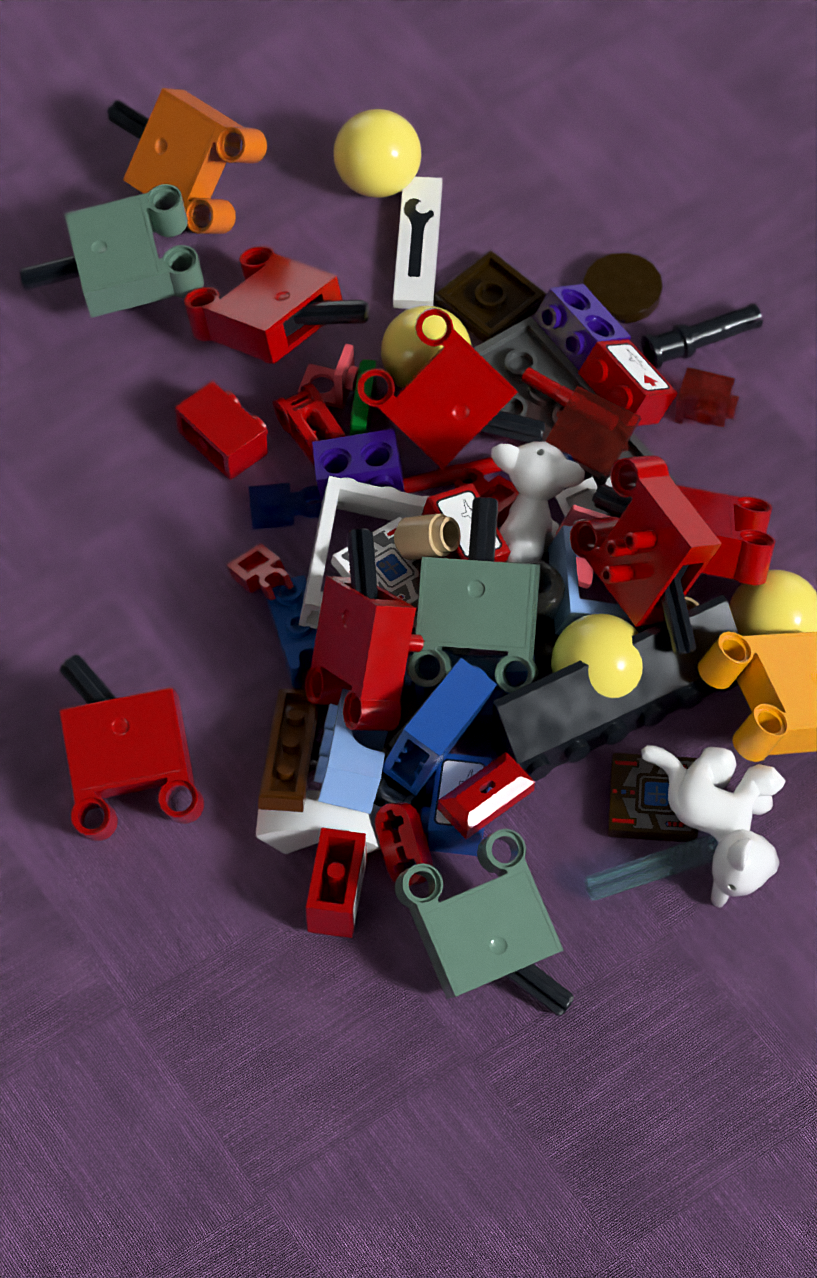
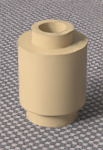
M441 513L405 517L400 520L394 533L395 546L402 557L407 560L422 559V557H445L458 548L461 539L460 528L456 520Z

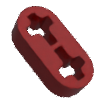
M405 802L390 803L382 806L375 817V829L391 879L396 883L400 873L405 871L404 864L408 863L409 859H414L416 865L423 863L433 866L432 856L417 810L411 804ZM397 816H402L404 824L400 825L398 829H393L392 821H395ZM413 874L409 879L408 885H420L427 880L421 875Z

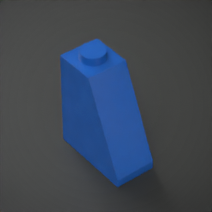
M460 658L403 729L385 760L382 771L416 796L483 708L497 684L488 678L482 669L470 665Z

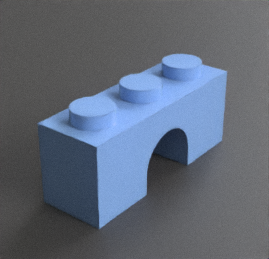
M342 689L338 705H329L324 724L325 730L314 776V782L322 783L318 801L371 814L381 780L385 753L380 751L384 747L388 731L348 729L343 718V704L346 695L351 690Z

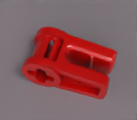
M307 383L301 386L300 392L287 399L279 397L272 404L275 415L283 429L292 436L314 465L312 442L320 440L316 436V431H313L310 426L315 427L325 440L345 437L346 435L325 405L317 388L312 383Z

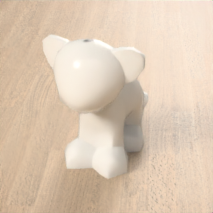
M533 441L518 447L511 444H499L492 448L491 457L495 464L509 475L512 484L519 492L509 510V516L499 530L511 551L507 563L540 565V583L545 579L548 568L541 558L543 553L548 552V547L554 540L559 528V524L551 519L548 500L560 494L564 488L574 487L583 482L585 471L578 463L567 460L560 449L547 442Z
M647 745L641 750L643 760L657 765L667 773L669 777L668 801L671 810L675 812L677 818L691 828L711 834L719 843L713 855L712 863L714 882L711 901L714 906L721 908L727 902L729 896L738 897L753 893L769 877L777 872L780 862L775 848L763 836L750 831L752 814L762 815L771 810L773 806L772 795L776 794L786 782L774 767L760 764L749 767L736 790L732 793L723 790L728 785L737 766L732 751L728 749L707 747L688 769L684 768L674 755L663 748Z

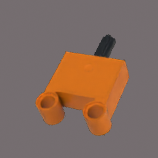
M162 88L149 118L123 101L115 100L107 109L109 121L140 140L123 181L142 193H148L158 185H174L182 194L188 218L187 227L192 232L197 234H226L234 226L236 219L234 207L227 200L211 198L226 162L254 164L263 159L267 150V140L264 134L258 129L241 126L185 90ZM241 140L243 144L242 150L240 149Z

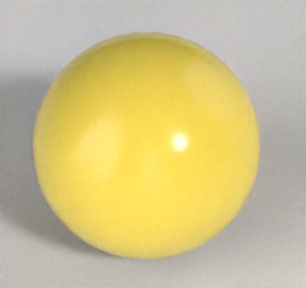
M370 109L354 115L342 126L334 143V162L339 176L350 189L367 197H388L402 191L416 176L421 162L420 140L412 125L399 114L385 109Z
M417 306L405 310L389 324L381 343V359L385 371L391 375L398 387L403 388L443 347L442 345L436 347L428 346L417 336L415 330L416 319L424 310L437 308L446 312L452 319L454 329L471 345L466 328L455 315L436 306ZM437 315L427 317L422 325L424 335L430 339L441 337L446 329L445 321Z
M769 570L764 584L748 585L742 583L731 598L729 607L738 633L742 636L817 632V592L807 580L793 572Z
M599 613L583 616L569 624L559 635L552 652V673L581 660L589 665V679L593 688L598 693L610 698L625 696L637 686L642 675V659L638 650L632 645V636L639 632L629 622L614 615Z

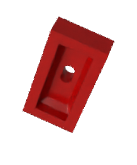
M505 752L440 798L437 809L467 840L532 793L535 788V781ZM492 787L487 793H481L486 788Z

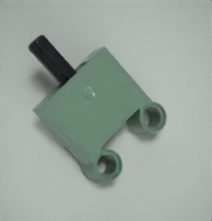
M169 184L158 185L148 193L65 213L74 255L24 267L19 271L20 280L25 290L80 277L83 294L91 318L175 296L185 298L189 292L204 286L199 258L192 247L176 245L169 248L161 259L158 257L152 233L156 232L164 237H174L181 234L188 224L182 194L177 187Z
M477 497L472 501L468 560L422 557L416 634L423 637L424 646L420 652L413 653L407 665L410 678L419 686H438L447 676L448 672L452 670V661L448 654L442 650V647L508 651V655L499 661L495 669V680L505 692H514L538 680V667L533 658L540 565L494 562L498 515L497 499ZM427 655H433L440 663V672L433 680L426 679L420 672V663ZM514 661L523 663L528 671L527 680L519 687L509 683L506 678L507 667Z

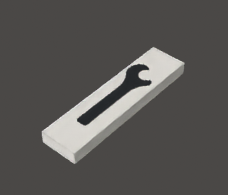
M414 177L412 182L402 190L393 308L410 309L417 306H433L442 178Z

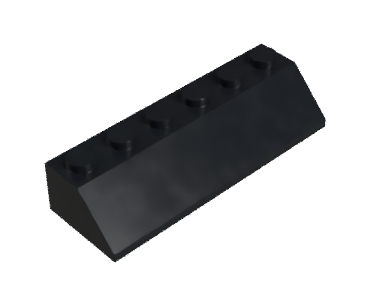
M722 594L688 610L696 643V650L694 652L684 655H675L673 653L666 621L632 636V645L641 656L643 668L637 686L625 696L610 698L598 693L593 688L589 679V665L580 660L494 700L492 747L497 755L501 756L507 752L534 781H538L546 777L552 769L564 763L578 762L584 759L590 751L602 745L616 744L622 741L628 733L640 727L654 726L661 722L666 715L678 709H690L699 704L704 697L716 691L724 692L734 688L738 684L736 679L729 688L716 689L708 685L701 678L698 671V663L722 633L729 631L739 634L728 601Z

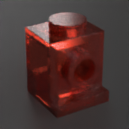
M687 367L677 397L675 423L682 425L685 418L702 425H714L724 428L727 419H735L740 396L733 395L735 378Z

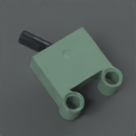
M505 828L483 838L478 845V861L485 870L497 874L498 878L442 902L438 901V897L442 893L443 880L436 868L422 863L400 873L395 883L396 897L400 903L409 908L447 999L457 997L505 976L556 1016H561L566 1012L573 1002V994L533 964L563 951V947L526 863V845L519 833ZM495 840H502L510 847L511 857L508 863H501L493 856L492 844ZM413 874L421 875L427 880L429 891L425 898H417L409 890V879Z

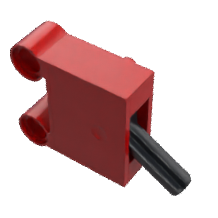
M605 484L599 485L592 497L596 508L619 518L633 499L632 497L625 498L619 496L613 487ZM677 485L722 543L702 573L734 579L748 585L764 584L776 543L775 539L767 534L773 508L771 504L756 497H739Z

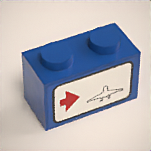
M448 753L426 782V794L433 796L431 807L423 806L421 822L424 833L428 834L430 851L477 856L478 845L483 839L485 827L466 840L437 809L440 798L490 764L492 758ZM490 787L486 788L481 793H487L488 791H490Z

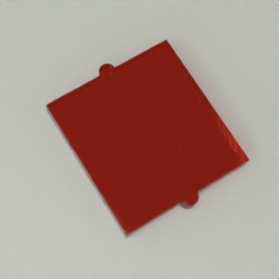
M577 386L563 411L557 412L558 420L545 442L560 449L564 456L608 477L621 453L628 451V441L639 424L641 416Z

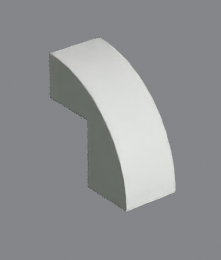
M307 790L303 812L258 809L255 837L284 854L318 843L321 828L366 833L367 854L381 849L375 829V817L381 807L373 804L371 814L320 802L318 801L320 791Z

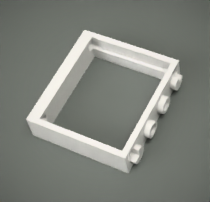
M329 476L323 496L299 625L310 626L314 629L318 627L323 592H320L336 509L393 521L398 517L403 519L405 517L421 516L427 497L430 496L405 493L393 487H378L360 483L346 477L337 478ZM415 612L412 634H416L417 612ZM442 647L452 650L453 654L469 655L470 652L469 648Z

